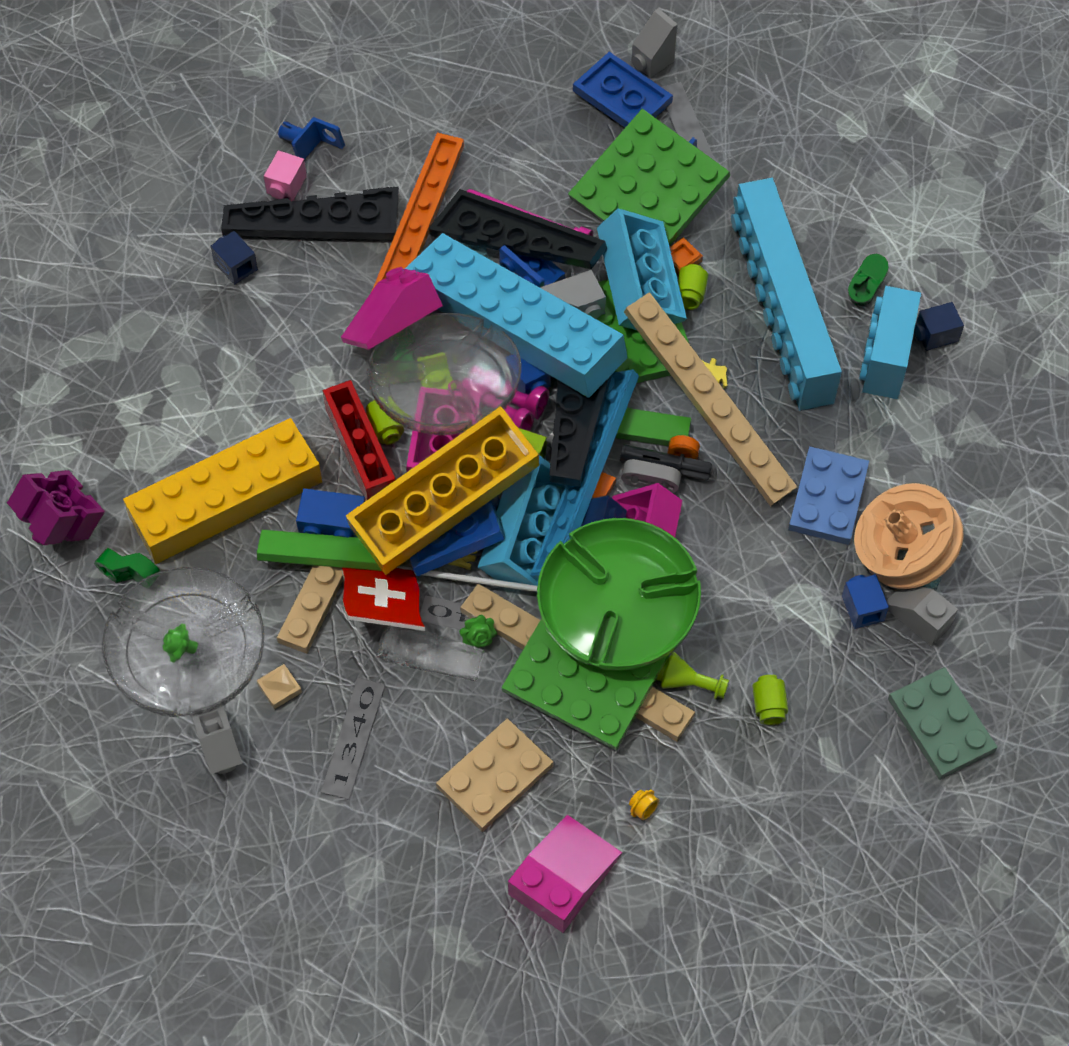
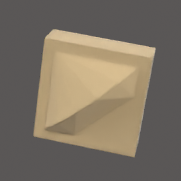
M285 664L256 680L259 688L274 710L302 693L301 687Z

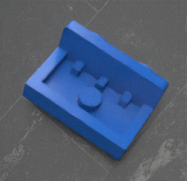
M505 245L499 249L500 266L538 287L565 279V272L552 261L514 254Z

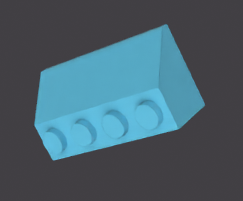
M617 208L597 227L599 239L606 242L607 249L603 253V258L619 326L637 330L625 315L624 310L649 292L674 324L684 322L687 317L663 221Z
M540 455L539 466L504 490L496 513L504 540L485 547L478 564V568L495 580L538 586V581L530 575L566 486L550 482V463Z

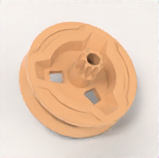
M903 484L880 494L863 511L855 529V550L861 562L872 575L876 574L879 582L897 589L917 588L939 578L954 563L963 543V524L959 514L939 490L925 484ZM934 524L935 528L926 534L923 533V526ZM899 550L907 551L903 560H897Z

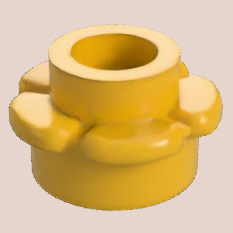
M639 790L633 795L629 802L631 815L633 817L638 816L641 820H646L653 814L659 805V799L654 796L653 790Z

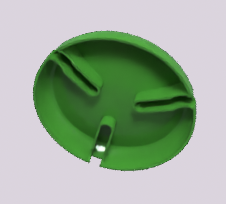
M610 518L583 525L569 533L570 540L563 544L559 541L541 568L537 586L539 611L547 631L566 653L585 664H591L601 669L631 670L648 666L665 658L688 636L698 615L701 584L700 580L697 581V568L692 557L684 546L671 534L644 521L628 518Z

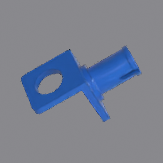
M315 117L303 129L285 121L283 122L284 126L281 125L278 131L279 138L292 142L295 155L304 160L320 141L341 149L345 146L338 126ZM325 129L332 132L336 139L330 137L325 132Z

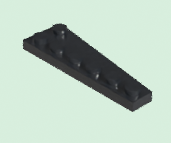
M399 187L363 190V194L346 195V192L334 193L335 197L318 199L317 195L306 196L305 200L291 201L286 198L269 202L258 201L224 205L221 225L222 236H227L235 231L239 236L393 240L397 231Z
M459 189L429 227L431 236L435 238L444 233L460 243L499 250L505 245L514 254L592 269L607 249L604 240Z
M612 375L589 398L558 380L549 474L550 482L581 487Z

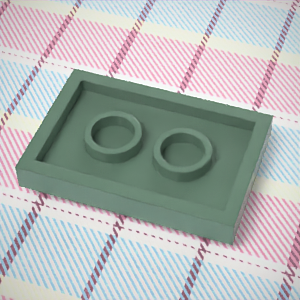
M945 667L889 694V702L939 780L996 751L997 745Z

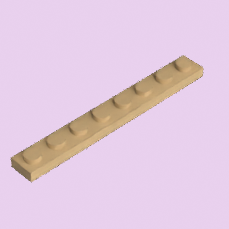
M649 292L626 307L624 310L625 315L770 507L795 490L797 485L652 294Z
M479 583L460 607L461 613L469 618H476L479 615H484L486 619L492 618L497 635L522 650L540 622L538 618ZM652 687L636 718L678 742L694 718L695 711Z

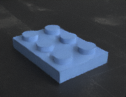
M809 446L788 530L849 545L869 460Z

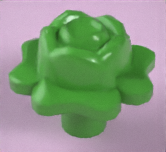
M484 615L466 620L464 623L465 627L459 631V634L463 637V646H471L473 650L490 645L492 643L491 638L497 635V631L494 628V620L492 618L486 619Z
M181 623L179 627L168 630V633L164 636V644L162 646L163 650L170 656V662L175 663L185 652L194 654L198 643L189 640L186 625Z

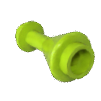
M676 652L671 653L656 679L661 681L662 689L694 685L714 692V699H717V697L724 699L729 680L725 679L723 674L717 680L697 673Z

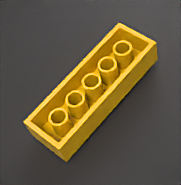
M500 406L345 515L347 522L385 575H387L539 466V454Z
M289 418L123 498L131 522L154 563L158 564L302 493L303 488L310 489L322 483L319 462L293 420Z

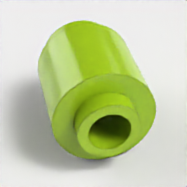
M689 264L682 267L678 276L684 309L687 310L697 309L705 296L709 275L703 267L697 264Z
M378 398L371 401L366 406V414L379 443L386 445L396 443L404 433V427L394 405L386 398Z
M772 674L760 676L758 681L752 684L756 716L759 717L760 723L763 725H776L785 722L788 705L784 680L777 679V676Z

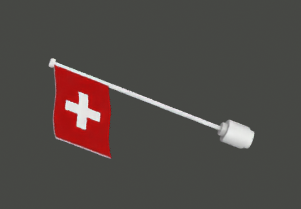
M398 566L385 575L383 571L341 567L344 578L343 607L348 620L425 631V626L419 613L420 589L413 568ZM429 571L422 574V576L537 592V586L439 571Z

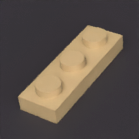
M313 565L277 636L278 643L306 654L308 653L344 580L341 567Z

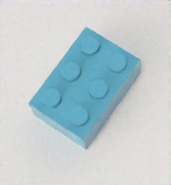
M885 286L883 297H876L869 326L870 331L864 351V360L859 380H864L862 392L898 399L908 365L921 297L920 292Z

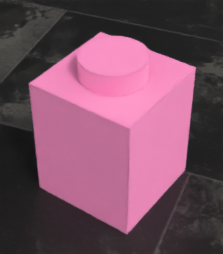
M278 150L264 175L266 193L276 199L288 198L294 201L307 177L304 159Z

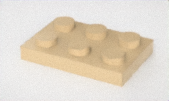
M507 718L437 781L436 787L483 832L553 767V761Z

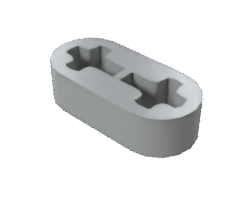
M632 459L624 463L621 479L624 483L638 488L659 483L670 492L675 493L679 489L681 473L670 466Z

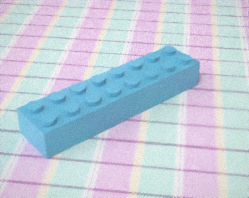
M773 178L741 183L738 186L737 196L733 199L735 214L731 215L733 230L739 232V247L742 255L746 254L749 277L755 279L756 298L758 302H763L765 308L763 309L764 321L766 326H771L774 350H779L781 371L783 375H787L789 378L788 389L792 400H796L799 411L834 404L842 371Z
M444 233L435 239L405 268L429 274L443 305L438 309L439 311L509 352L517 354L523 360L588 398L627 359L625 339L622 333Z

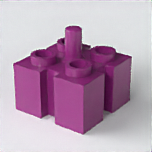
M69 470L50 472L48 478L42 473L24 474L7 501V504L21 521L31 523L28 529L33 533L32 539L42 545L62 543L63 540L72 542L89 539L105 513L91 495L85 496L81 492L82 484Z

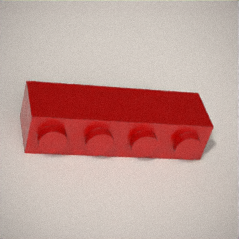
M349 380L322 391L326 412L363 496H365L367 501L396 479L352 381Z

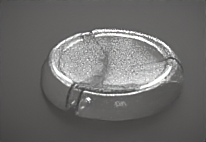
M460 313L429 314L375 346L369 358L370 369H367L368 383L372 396L380 409L401 426L429 435L462 434L500 406L506 410L514 399L521 379V358L518 349L504 331L492 324L489 329L483 327L484 319Z
M172 568L144 578L119 599L117 603L120 608L116 613L111 611L105 624L102 653L107 672L113 683L133 704L143 710L161 716H198L226 705L237 697L251 682L259 668L264 651L265 633L262 616L257 604L251 602L249 592L234 579L206 568ZM182 623L186 625L189 640L196 641L198 647L194 654L185 652L179 660L172 663L170 662V656L163 650V639L169 629H175Z

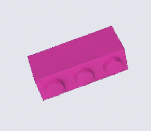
M659 483L612 497L627 510L626 518L653 524L675 538L683 500Z

